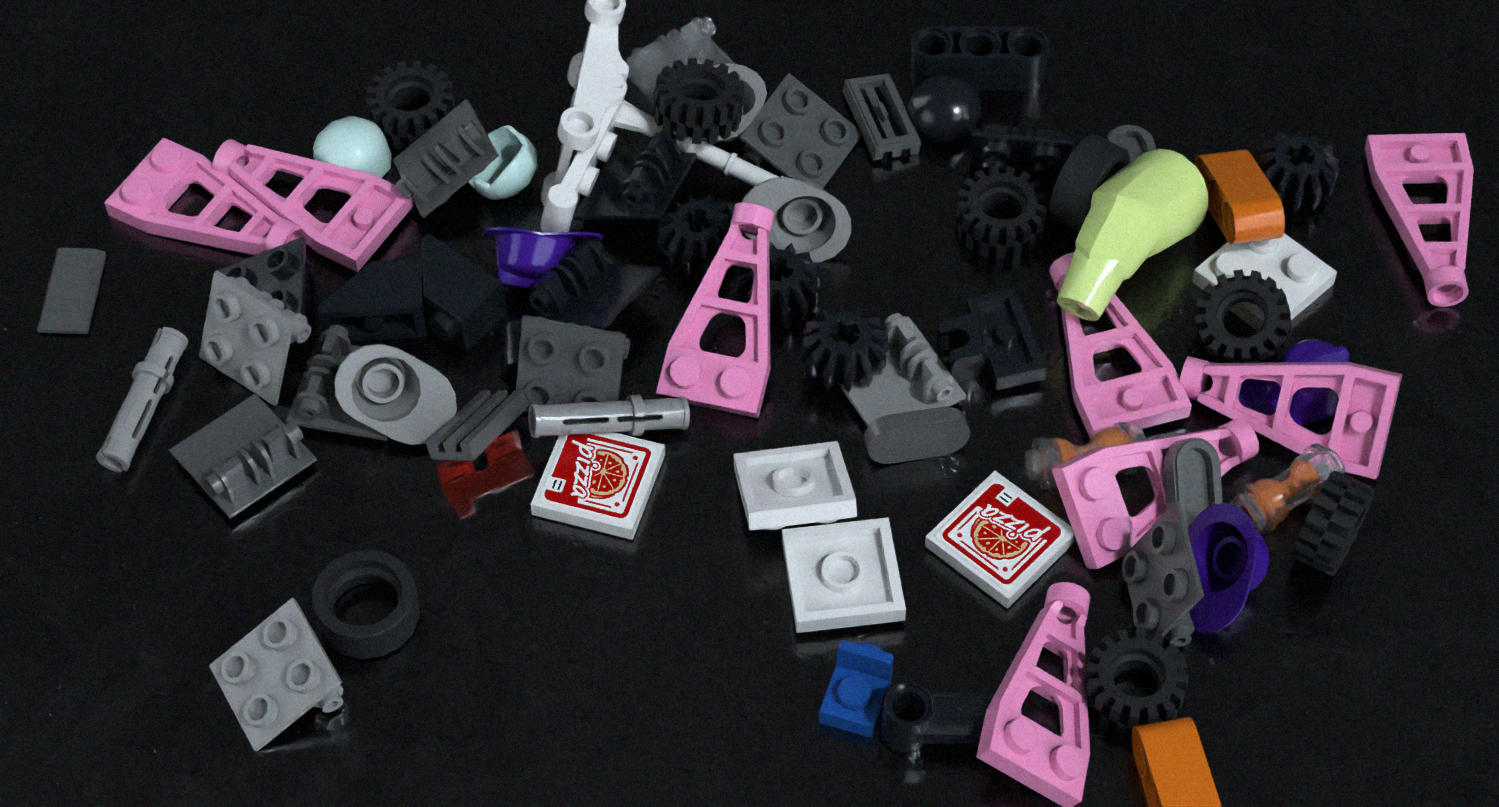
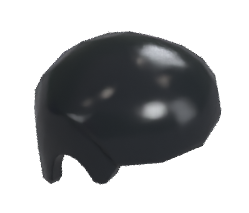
M936 74L919 83L909 100L908 114L919 136L931 143H951L961 137L972 136L973 128L976 127L978 120L981 119V105L977 92L968 81L954 74Z

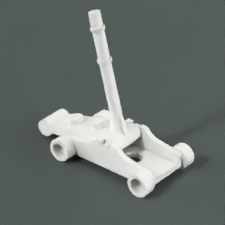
M626 0L586 1L585 16L591 23L583 52L573 56L567 73V80L574 88L571 106L563 112L558 126V137L562 142L558 165L555 172H551L546 176L540 193L541 201L545 206L540 222V228L543 232H569L573 214L581 194L588 197L597 180L600 169L595 167L598 161L607 162L618 137V135L614 134L616 127L640 132L649 137L662 130L663 125L657 126L654 121L655 117L624 100L627 91L625 81L627 80L630 67L621 58L618 50V24H620L623 18ZM686 136L683 142L677 140V145L681 152L696 153V159L723 171L725 176L731 175L752 186L771 178H779V176L737 157L738 154L734 152L730 154L701 140V144H692V137Z

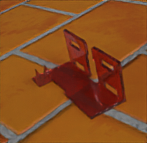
M518 429L495 439L483 451L487 456L489 468L478 473L474 471L473 461H463L448 469L446 468L460 461L448 460L437 465L440 486L460 519L476 512L473 500L494 490L497 492L536 474L521 449ZM512 438V440L507 441V442H505V443H503V444H501V445L495 447V445L500 444V443H502V442H504V441H506V440ZM514 451V454L496 461V458ZM465 472L467 473L466 476L448 483V480L457 477Z

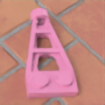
M1465 133L1368 135L1364 149L1372 185L1423 276L1428 301L1438 307L1453 306L1462 302L1469 292L1464 270L1474 173ZM1445 183L1448 189L1447 201L1445 204H1414L1403 188V184ZM1450 224L1451 242H1425L1418 225Z
M162 138L104 202L109 216L146 233L251 255L260 254L300 238L298 231H301V225L281 218L230 176L212 169L213 163L205 156L166 138ZM192 183L201 185L214 196L198 216H186L169 211L170 207ZM232 206L252 216L240 232L215 226Z
M233 139L223 142L213 159L212 169L230 176L281 218L301 225L298 234L300 237L304 236L306 238V244L314 251L357 273L414 206L413 195L406 198L396 185L372 173L250 144L245 146ZM277 171L303 178L287 198L281 197L265 186ZM319 189H331L347 193L351 196L329 223L318 221L304 208Z
M741 202L735 204L729 231L668 343L656 390L659 398H678L679 396H684L691 405L759 418L771 369L769 235L775 216L772 210L752 203ZM742 232L757 237L751 240L745 239L742 236ZM732 265L751 268L754 272L752 296L748 303L723 299L718 296L725 273ZM722 313L741 317L745 322L746 347L739 357L706 352L700 348V338L709 321L715 315Z
M1074 252L1061 256L1050 266L1049 273L1058 293L1062 287ZM1116 295L1113 296L1105 309L1115 329L1087 336L1083 333L1079 317L1061 308L1073 401L1091 442L1099 440L1101 436L1118 433L1124 434L1189 417L1192 404L1183 385L1179 383L1180 379L1173 364ZM1122 347L1130 353L1141 368L1139 373L1101 382L1095 375L1093 355Z
M1188 356L1184 363L1179 383L1183 385L1189 399L1196 400L1233 420L1236 418L1244 419L1251 425L1254 431L1323 467L1376 479L1380 472L1402 374L1352 362L1211 363L1207 360ZM1210 375L1213 380L1212 388L1209 391L1205 390L1208 381V376ZM1244 380L1274 381L1280 385L1281 390L1275 414L1266 415L1247 408L1240 403L1238 398L1241 384ZM1305 387H1327L1337 393L1339 401L1333 427L1329 433L1316 434L1297 424L1292 419L1290 406L1293 394L1297 390Z
M1236 418L1215 429L1093 448L1051 468L1086 568L1099 569L1125 556L1167 510L1164 457L1173 443L1188 438H1202L1208 441L1218 453L1222 477L1232 467L1257 455L1259 442L1251 425L1244 419ZM1142 466L1147 471L1155 496L1150 504L1137 515L1131 517L1128 514L1115 476L1122 469Z
M1070 582L1055 583L1048 588L1044 608L1038 613L986 710L976 755L978 759L1062 807H1073L1082 801L1090 758L1088 698L1084 684L1086 673L1084 626L1091 598L1086 589ZM1042 647L1063 658L1064 682L1037 667ZM1030 690L1058 705L1060 713L1059 736L1022 715L1021 707Z

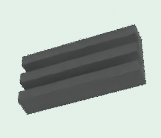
M889 73L846 79L844 81L842 92L873 161L883 159L884 152H889L891 158L901 156V152L904 149H907L909 155L919 153L921 140ZM874 87L879 88L901 136L896 137L887 118L888 113L884 104L879 101Z
M481 390L426 442L431 459L474 461L529 406L524 391L514 390L508 396L507 390H498L493 395H491L490 390Z

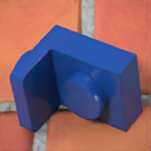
M841 640L836 654V667L819 711V723L872 738L883 709L885 695L892 683L894 656L871 643H852Z

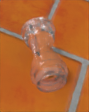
M1126 422L1115 423L1114 427L1098 431L1089 443L1082 446L1074 445L1068 440L1059 437L1049 439L1044 437L1034 438L1032 449L1025 451V464L1029 479L1032 482L1038 481L1043 490L1053 489L1054 485L1057 484L1051 468L1093 448L1146 440L1144 432L1138 424L1128 426ZM1137 467L1125 468L1118 473L1123 472L1125 475L1134 474Z
M1311 444L1303 450L1301 455L1293 460L1290 468L1275 477L1260 479L1254 483H1246L1239 487L1236 496L1230 500L1229 504L1240 507L1250 517L1258 533L1268 534L1286 519L1290 510L1308 499H1316L1324 482L1327 481L1328 476L1333 470L1344 474L1345 467L1343 461L1334 450L1325 448L1320 444Z

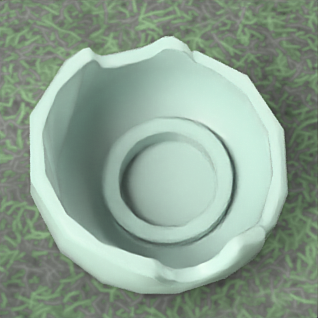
M347 116L332 121L317 135L313 145V157L317 161L372 173L380 178L391 167L392 154L387 140L381 129L367 119Z
M509 125L500 127L488 134L499 156L483 172L475 175L468 181L477 193L487 199H507L518 194L529 185L537 169V150L526 136L520 134Z

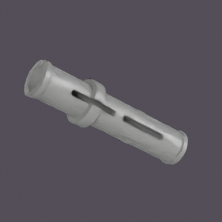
M169 327L158 328L146 358L143 362L136 364L131 375L134 381L110 428L105 442L96 455L97 461L104 467L116 472H122L123 470L126 472L128 470L136 448L150 423L160 398L163 394L170 392L175 381L173 372L188 345V339L178 330Z
M627 395L625 401L549 405L530 404L528 420L530 434L533 438L627 431L629 436H642L644 430L687 429L690 422V409L688 400L684 396L643 400L640 395Z

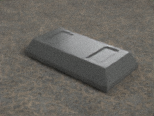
M88 248L57 249L37 327L38 333H89L107 256L105 251Z

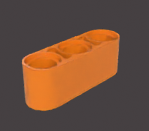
M1247 149L1196 156L1195 166L1204 178L1208 191V211L1230 245L1280 239L1283 237L1285 216L1282 201Z
M1191 717L1133 726L1131 732L1133 754L1149 807H1222L1197 728Z

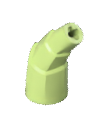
M1157 149L1148 151L1125 165L1093 192L1091 209L1075 241L1076 250L1057 298V303L1061 308L1084 320H1099L1122 281L1130 279L1146 258L1163 251L1198 229L1207 213L1208 191L1204 178L1197 167L1182 154L1172 150Z

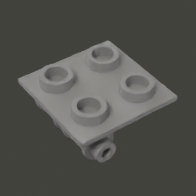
M217 270L213 274L199 357L275 406L279 400L289 346L295 341L298 343L305 342L310 336L312 328L307 324L306 316L301 313L296 314L288 308L284 310V303L282 301L273 299L272 295L266 291H259L250 285V282L244 277H227Z
M900 313L890 315L884 322L889 347L888 353H886V366L882 374L873 375L869 388L854 382L849 394L843 384H838L867 427L876 419L886 415L949 407L966 399L964 391L909 317H903Z
M293 597L209 665L254 751L257 752L313 706L322 708L323 712L329 713L338 709L343 703L341 698L343 694L342 681L296 599Z

